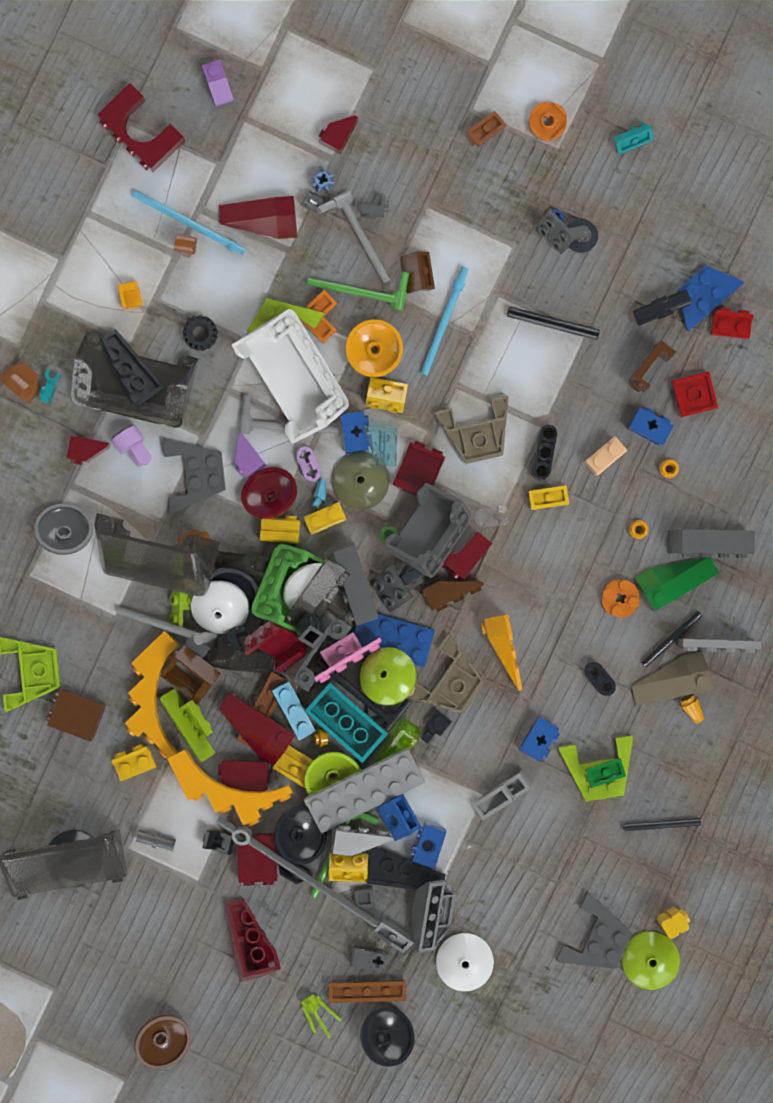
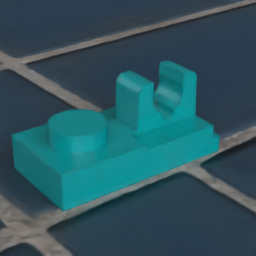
M642 121L640 122L641 127L636 129L633 125L630 131L614 137L618 155L653 141L651 125L645 124Z

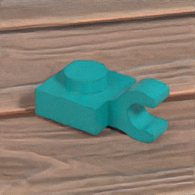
M48 369L45 372L47 383L41 387L39 397H41V402L50 405L61 374L57 373L56 377L52 379L50 378L51 370Z

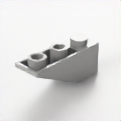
M339 825V828L333 827L330 850L333 854L352 856L392 841L393 837L388 831L382 829L372 832L364 827H358V830L350 829V826Z

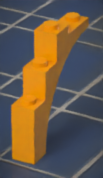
M164 631L131 663L134 666L132 668L134 672L139 676H144L128 692L131 696L129 698L135 706L140 705L141 708L125 722L127 725L126 730L132 736L136 735L139 737L145 733L146 740L152 745L155 743L160 748L158 752L165 759L178 752L168 741L160 724L157 713V688L163 666L180 645L167 631Z
M187 749L167 758L187 800H199L204 797L203 793L205 792L215 813L220 811L223 814L231 810V805H234L243 825L248 823L249 826L258 823V818L262 816L260 808L263 811L274 806L272 802L276 800L283 802L291 797L290 794L293 793L290 784L278 789L262 792L230 788L207 775L194 762Z

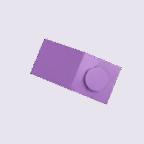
M221 60L202 65L216 107L234 101Z
M240 433L238 435L235 463L238 466L235 469L241 477L245 475L249 478L266 464L245 436Z

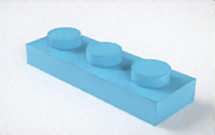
M289 681L271 690L298 740L315 732Z

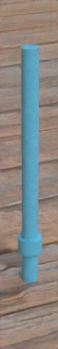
M461 267L458 278L454 280L451 296L420 372L423 375L428 376L459 293L463 291L465 286L464 281L469 270L466 267Z

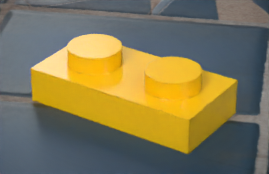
M567 485L528 491L531 510L569 505Z

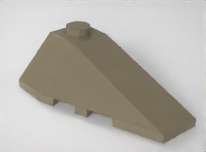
M699 651L682 655L662 669L634 684L631 688L635 705L713 690V684L703 652Z

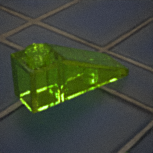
M404 718L373 764L406 748L410 751L418 741L421 728Z

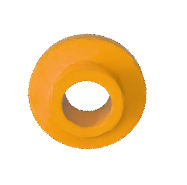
M667 459L660 464L659 471L663 477L673 478L678 474L679 466L676 461ZM667 465L672 467L670 473L665 469Z
M636 520L631 523L629 533L635 539H642L648 534V525L642 520ZM637 526L642 528L641 533H636L635 528Z
M318 729L317 733H314V743L318 745V748L328 745L327 731H322V729Z

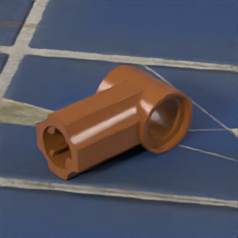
M177 234L174 251H179L184 257L190 258L191 255L196 253L197 238Z

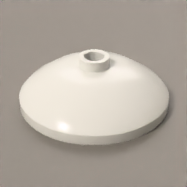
M313 563L299 568L288 578L284 586L283 598L285 604L292 612L299 615H306L307 613L312 615L325 609L336 596L338 590L337 576L330 567L324 564Z
M211 581L197 589L192 598L191 611L196 622L205 630L217 634L230 633L231 629L241 627L245 623L249 613V603L244 592L236 585L226 581Z
M459 933L449 937L442 943L437 952L436 967L440 978L447 986L458 991H472L481 987L489 979L493 970L494 960L490 947L482 938L471 933ZM464 961L469 963V966L466 968L462 967V962Z

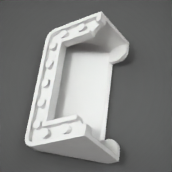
M288 309L232 344L237 356L243 359L250 357L289 420L285 426V434L292 444L327 427L348 408L349 403L346 395L293 310Z

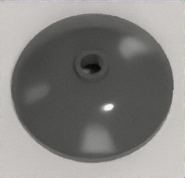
M56 504L40 513L36 519L34 531L36 540L45 550L53 554L69 555L82 550L89 543L93 534V525L89 515L80 507L72 504Z

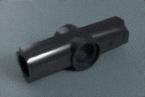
M684 289L635 309L633 314L638 326H641L655 319L659 320L672 315L675 311L692 305V301L687 289Z

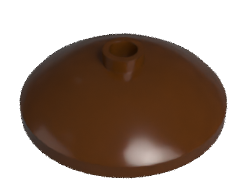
M160 1015L147 1021L136 1035L134 1041L136 1057L144 1066L151 1069L171 1067L179 1062L188 1051L191 1041L190 1030L186 1023L177 1016Z

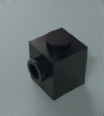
M308 613L295 626L298 640L311 648H314L325 636L322 623Z

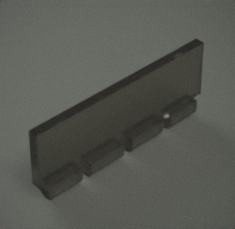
M326 558L289 610L284 621L296 626L307 613L319 620L316 615L322 616L330 604L325 599L332 601L340 590L336 583L343 586L350 576L345 571L346 568Z

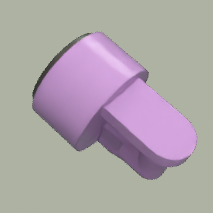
M130 425L112 437V442L119 453L122 455L127 452L136 466L141 467L151 461V455L142 443L145 438L136 425Z

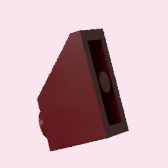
M354 115L331 122L327 128L323 127L319 134L321 138L320 144L341 155L358 123V117Z
M71 436L66 458L76 465H82L83 462L89 463L108 450L111 444Z

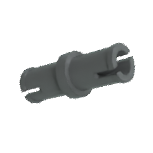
M139 830L136 842L152 845V848L155 849L159 847L173 852L176 839L160 836V833L152 834Z

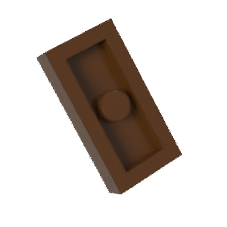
M416 251L400 257L402 272L409 273L406 288L407 294L435 289L429 252Z

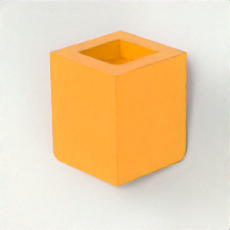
M137 281L118 285L124 310L143 306Z

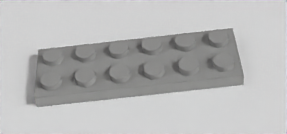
M406 748L305 797L304 801L320 832L323 833L424 784L425 780L412 754Z

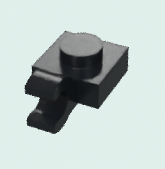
M436 710L425 724L429 729L421 739L428 744L435 733L441 736L452 721Z

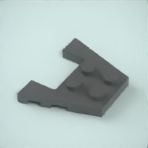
M162 440L164 457L184 455L188 495L168 497L170 514H175L226 490L221 451Z
M587 892L580 909L597 916L596 922L582 952L562 945L556 961L559 963L617 969L632 936V932Z

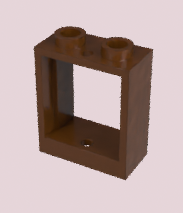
M184 645L180 651L176 649L172 653L170 659L163 666L165 671L161 677L190 700H193L194 703L198 704L221 673ZM180 662L203 680L204 683L202 685L176 666L177 663Z

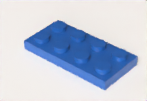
M378 614L379 619L356 626L354 634L362 647L381 638L380 648H397L405 652L415 665L425 667L435 630Z

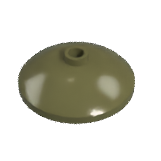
M357 452L344 457L337 464L332 477L336 496L343 504L353 509L362 510L376 506L384 499L389 489L390 479L386 466L378 457L370 453ZM360 476L365 479L362 484L357 482V478Z

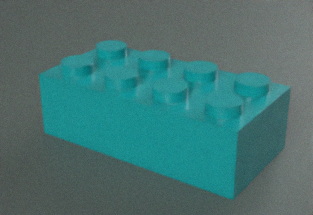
M332 682L324 688L304 711L362 763L388 734L387 731Z

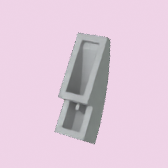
M522 769L474 802L472 806L481 819L485 820L530 790L533 784Z

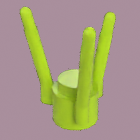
M311 994L301 1001L303 1005L301 1008L307 1017L312 1032L316 1033L310 1016L313 1013L326 1036L330 1038V1033L316 1012L320 1008L318 1004L338 1021H342V1019L322 1001L319 995L315 997L314 994Z

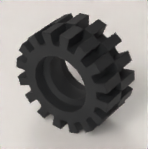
M192 316L183 326V338L190 348L196 351H205V349H210L216 343L218 330L214 322L207 316ZM203 326L207 329L208 334L204 340H196L193 337V330L196 327Z

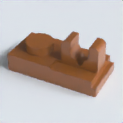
M493 111L466 132L470 137L468 141L472 146L477 145L480 147L507 125L496 111Z

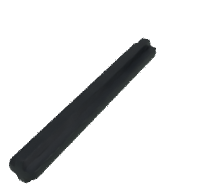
M514 307L508 308L507 317L593 340L599 338L600 330Z

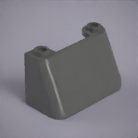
M425 483L416 495L419 503L418 508L400 535L393 533L386 538L384 547L413 568L431 578L438 572L468 526L471 514L464 501Z
M322 609L313 615L315 619L322 623L325 636L314 648L306 644L305 656L283 671L307 692L315 681V675L311 671L312 668L307 664L327 635L335 639H342L352 628L351 625L327 609Z

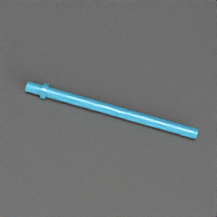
M137 190L133 192L132 197L228 247L229 251H235L244 255L246 248L238 245L237 241H231Z

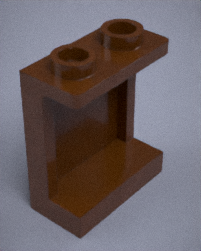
M662 340L659 341L630 378L629 382L632 383L630 386L637 392H645L651 385L644 381L642 377L659 356L668 362L676 351Z
M61 689L60 692L57 691L53 699L55 706L53 710H49L46 718L49 721L47 726L90 742L93 741L106 704L68 692L66 689Z

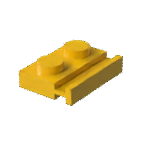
M289 745L273 769L306 788L305 773L313 759Z

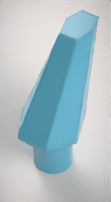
M322 478L319 479L315 494L313 495L315 500L311 505L316 510L319 509L321 504H326V482Z

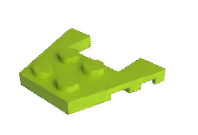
M266 298L248 327L247 332H252L288 309L293 310L299 319L314 329L317 328L325 314Z
M0 637V654L19 653L23 689L21 693L3 695L5 712L11 711L61 687L57 649Z
M632 735L615 738L618 758L622 760L626 777L594 788H590L589 782H586L584 776L586 774L585 769L617 758L579 764L575 744L558 747L586 802L624 796L633 742Z

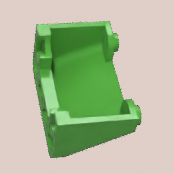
M285 544L278 545L272 554L253 602V615L268 622L272 621L296 633L295 626L304 615L292 612L285 604L283 591L288 578L296 570L308 564L319 563L330 568L332 564L305 550Z

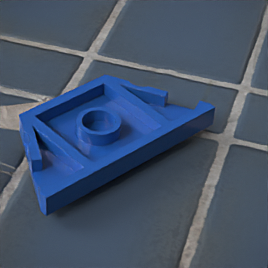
M708 266L700 270L676 291L677 293L687 289L692 301V305L681 309L686 330L690 331L743 285L744 282Z

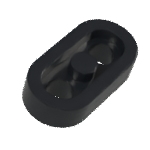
M590 662L585 666L584 675L599 694L610 696L615 692L616 683L601 664ZM591 668H596L597 673L595 675H591ZM603 683L609 684L607 690L602 688Z

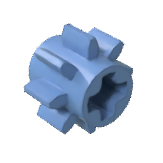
M317 169V175L311 176L316 181L312 184V187H318L319 193L322 190L329 192L328 187L334 186V182L330 181L334 178V175H328L327 169L324 172H320ZM323 177H325L326 182H324L323 185L320 184V180H322Z

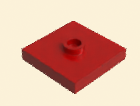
M709 371L671 381L681 418L719 408Z

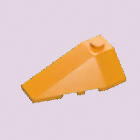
M508 614L483 619L484 623H481L483 635H487L489 642L517 690H522L519 668L516 664V652L514 645H512L513 636Z

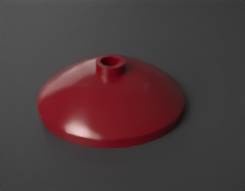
M278 467L264 468L255 472L247 479L241 491V501L245 510L253 517L259 519L276 518L288 511L295 502L297 484L294 477L285 469Z

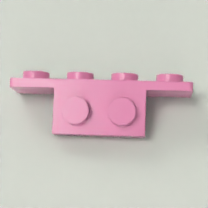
M351 633L321 651L320 654L329 669L317 675L315 682H325L331 678L329 674L337 671L339 673L346 669V664L352 660L354 663L361 660L365 652L370 651L372 653L379 649V644L382 642L381 638L362 647L355 634Z

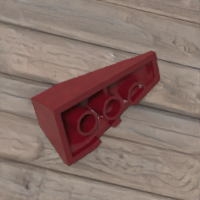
M294 196L272 197L219 205L220 225L270 236L275 239L298 238Z
M230 693L227 694L219 707L221 713L253 751L273 765L285 753L295 737L293 731Z
M239 899L225 902L239 982L260 978L280 970L277 951L273 944L271 945L264 930L261 929L255 920L256 917L245 900Z

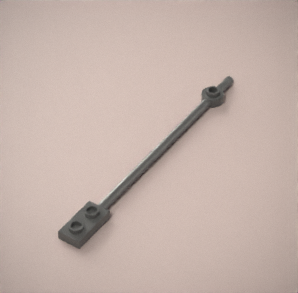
M221 816L217 819V824L232 833V839L236 844H249L372 925L374 927L372 931L374 935L403 954L414 943L412 935L385 917L378 921L254 839L251 829L247 826H234Z

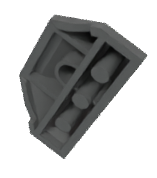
M445 880L427 882L415 890L410 926L418 953L435 950L438 946L437 944L444 938L451 927L456 892Z

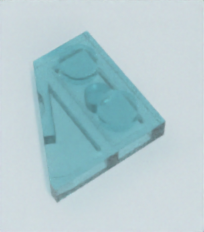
M364 426V432L376 465L396 467L397 428Z

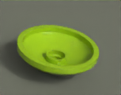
M392 647L380 648L365 659L360 671V684L366 696L372 701L381 705H394L405 700L413 691L417 676L416 668L412 659L405 652ZM386 671L387 676L382 678V673Z
M328 752L319 755L309 764L305 773L308 795L314 794L361 771V769L352 757L344 753ZM331 773H335V774H336V776L333 777V778L330 777L329 775H330Z
M647 931L637 934L630 939L622 956V966L626 976L633 984L643 989L655 990L668 985L675 978L680 966V956L677 947L670 938L659 932ZM651 960H656L654 966L649 965Z

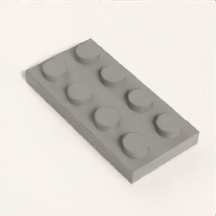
M678 638V646L683 647V650L697 651V647H702V651L717 652V648H721L722 652H736V649H740V652L755 653L756 649H761V641Z

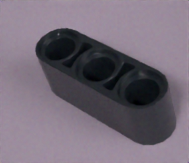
M545 425L539 432L532 468L533 477L539 481L545 480L551 473L557 440V429L553 425ZM545 429H550L553 432L551 439L544 437L543 431ZM547 448L550 451L549 457H542L540 449ZM539 466L546 469V475L543 477L538 476L536 473V469Z

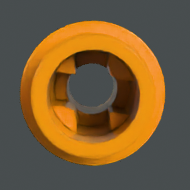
M690 694L680 700L682 709L695 724L705 719L698 697Z

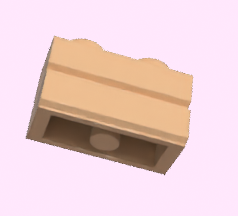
M614 436L584 463L595 476H598L627 452V449Z

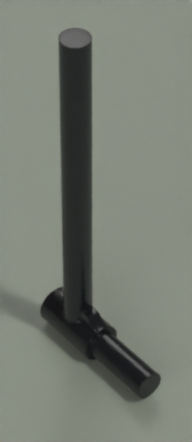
M321 659L316 664L322 671L329 669L328 665ZM336 671L329 674L333 680L382 719L381 727L388 733L391 732L402 718L401 716L413 703L409 698H406L396 711L387 714Z

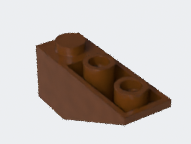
M439 581L423 589L422 592L431 610L436 609L439 612L447 608V603L453 601L455 604L465 599L463 595L469 592L473 595L481 591V586L484 583Z

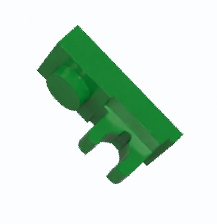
M621 758L585 769L586 774H584L586 782L590 784V788L626 777Z

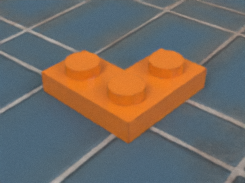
M325 290L305 307L325 314L317 328L314 329L299 319L322 344L337 332L326 320L325 316L338 304Z

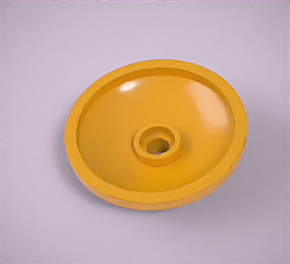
M374 319L364 321L353 328L347 338V359L350 365L364 376L381 377L387 375L401 361L403 355L402 338L399 332L385 321ZM377 347L378 352L372 353L371 348Z

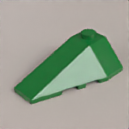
M705 557L650 568L634 577L651 609L657 611L719 574V571L711 557Z

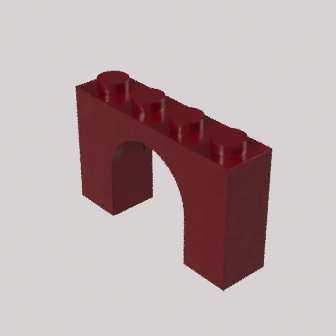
M129 83L97 114L100 119L99 124L106 131L110 129L114 133L112 137L119 144L123 142L127 146L125 150L132 157L136 155L141 160L139 164L146 171L150 169L154 172L185 142V139L171 123L151 141L139 142L132 139L127 134V121L146 100Z
M476 532L465 548L458 553L449 554L441 567H448L452 570L450 574L457 580L462 578L464 580L493 543L479 532Z

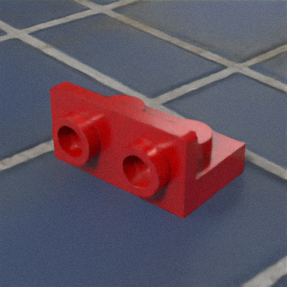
M719 308V310L713 313L711 335L749 340L754 314H749L750 311L738 310L737 313L730 312L729 308Z

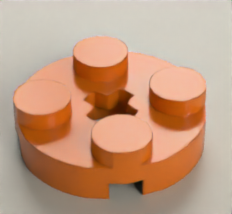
M554 102L538 104L530 114V130L535 137L545 142L558 139L564 133L567 126L565 110ZM545 117H546L547 119H549L550 117L553 119V120L551 121V123H552L551 126H550V125H547V126L544 125V122H545V121H544V118H545Z
M618 579L611 581L605 586L601 596V603L607 613L614 617L623 618L630 616L636 611L640 605V594L633 583L628 580ZM618 593L626 597L623 604L615 600L618 598Z

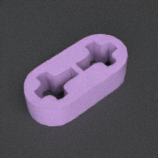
M306 446L301 447L297 451L298 462L306 480L315 482L321 476L319 465L312 449ZM303 450L311 453L308 456L310 463H306L304 458H300ZM309 465L312 466L313 470L318 471V473L315 474V478L307 476V473H309Z

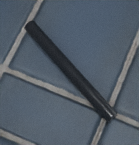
M696 611L641 663L647 668L702 617V614Z
M701 819L625 823L623 826L624 831L701 826Z

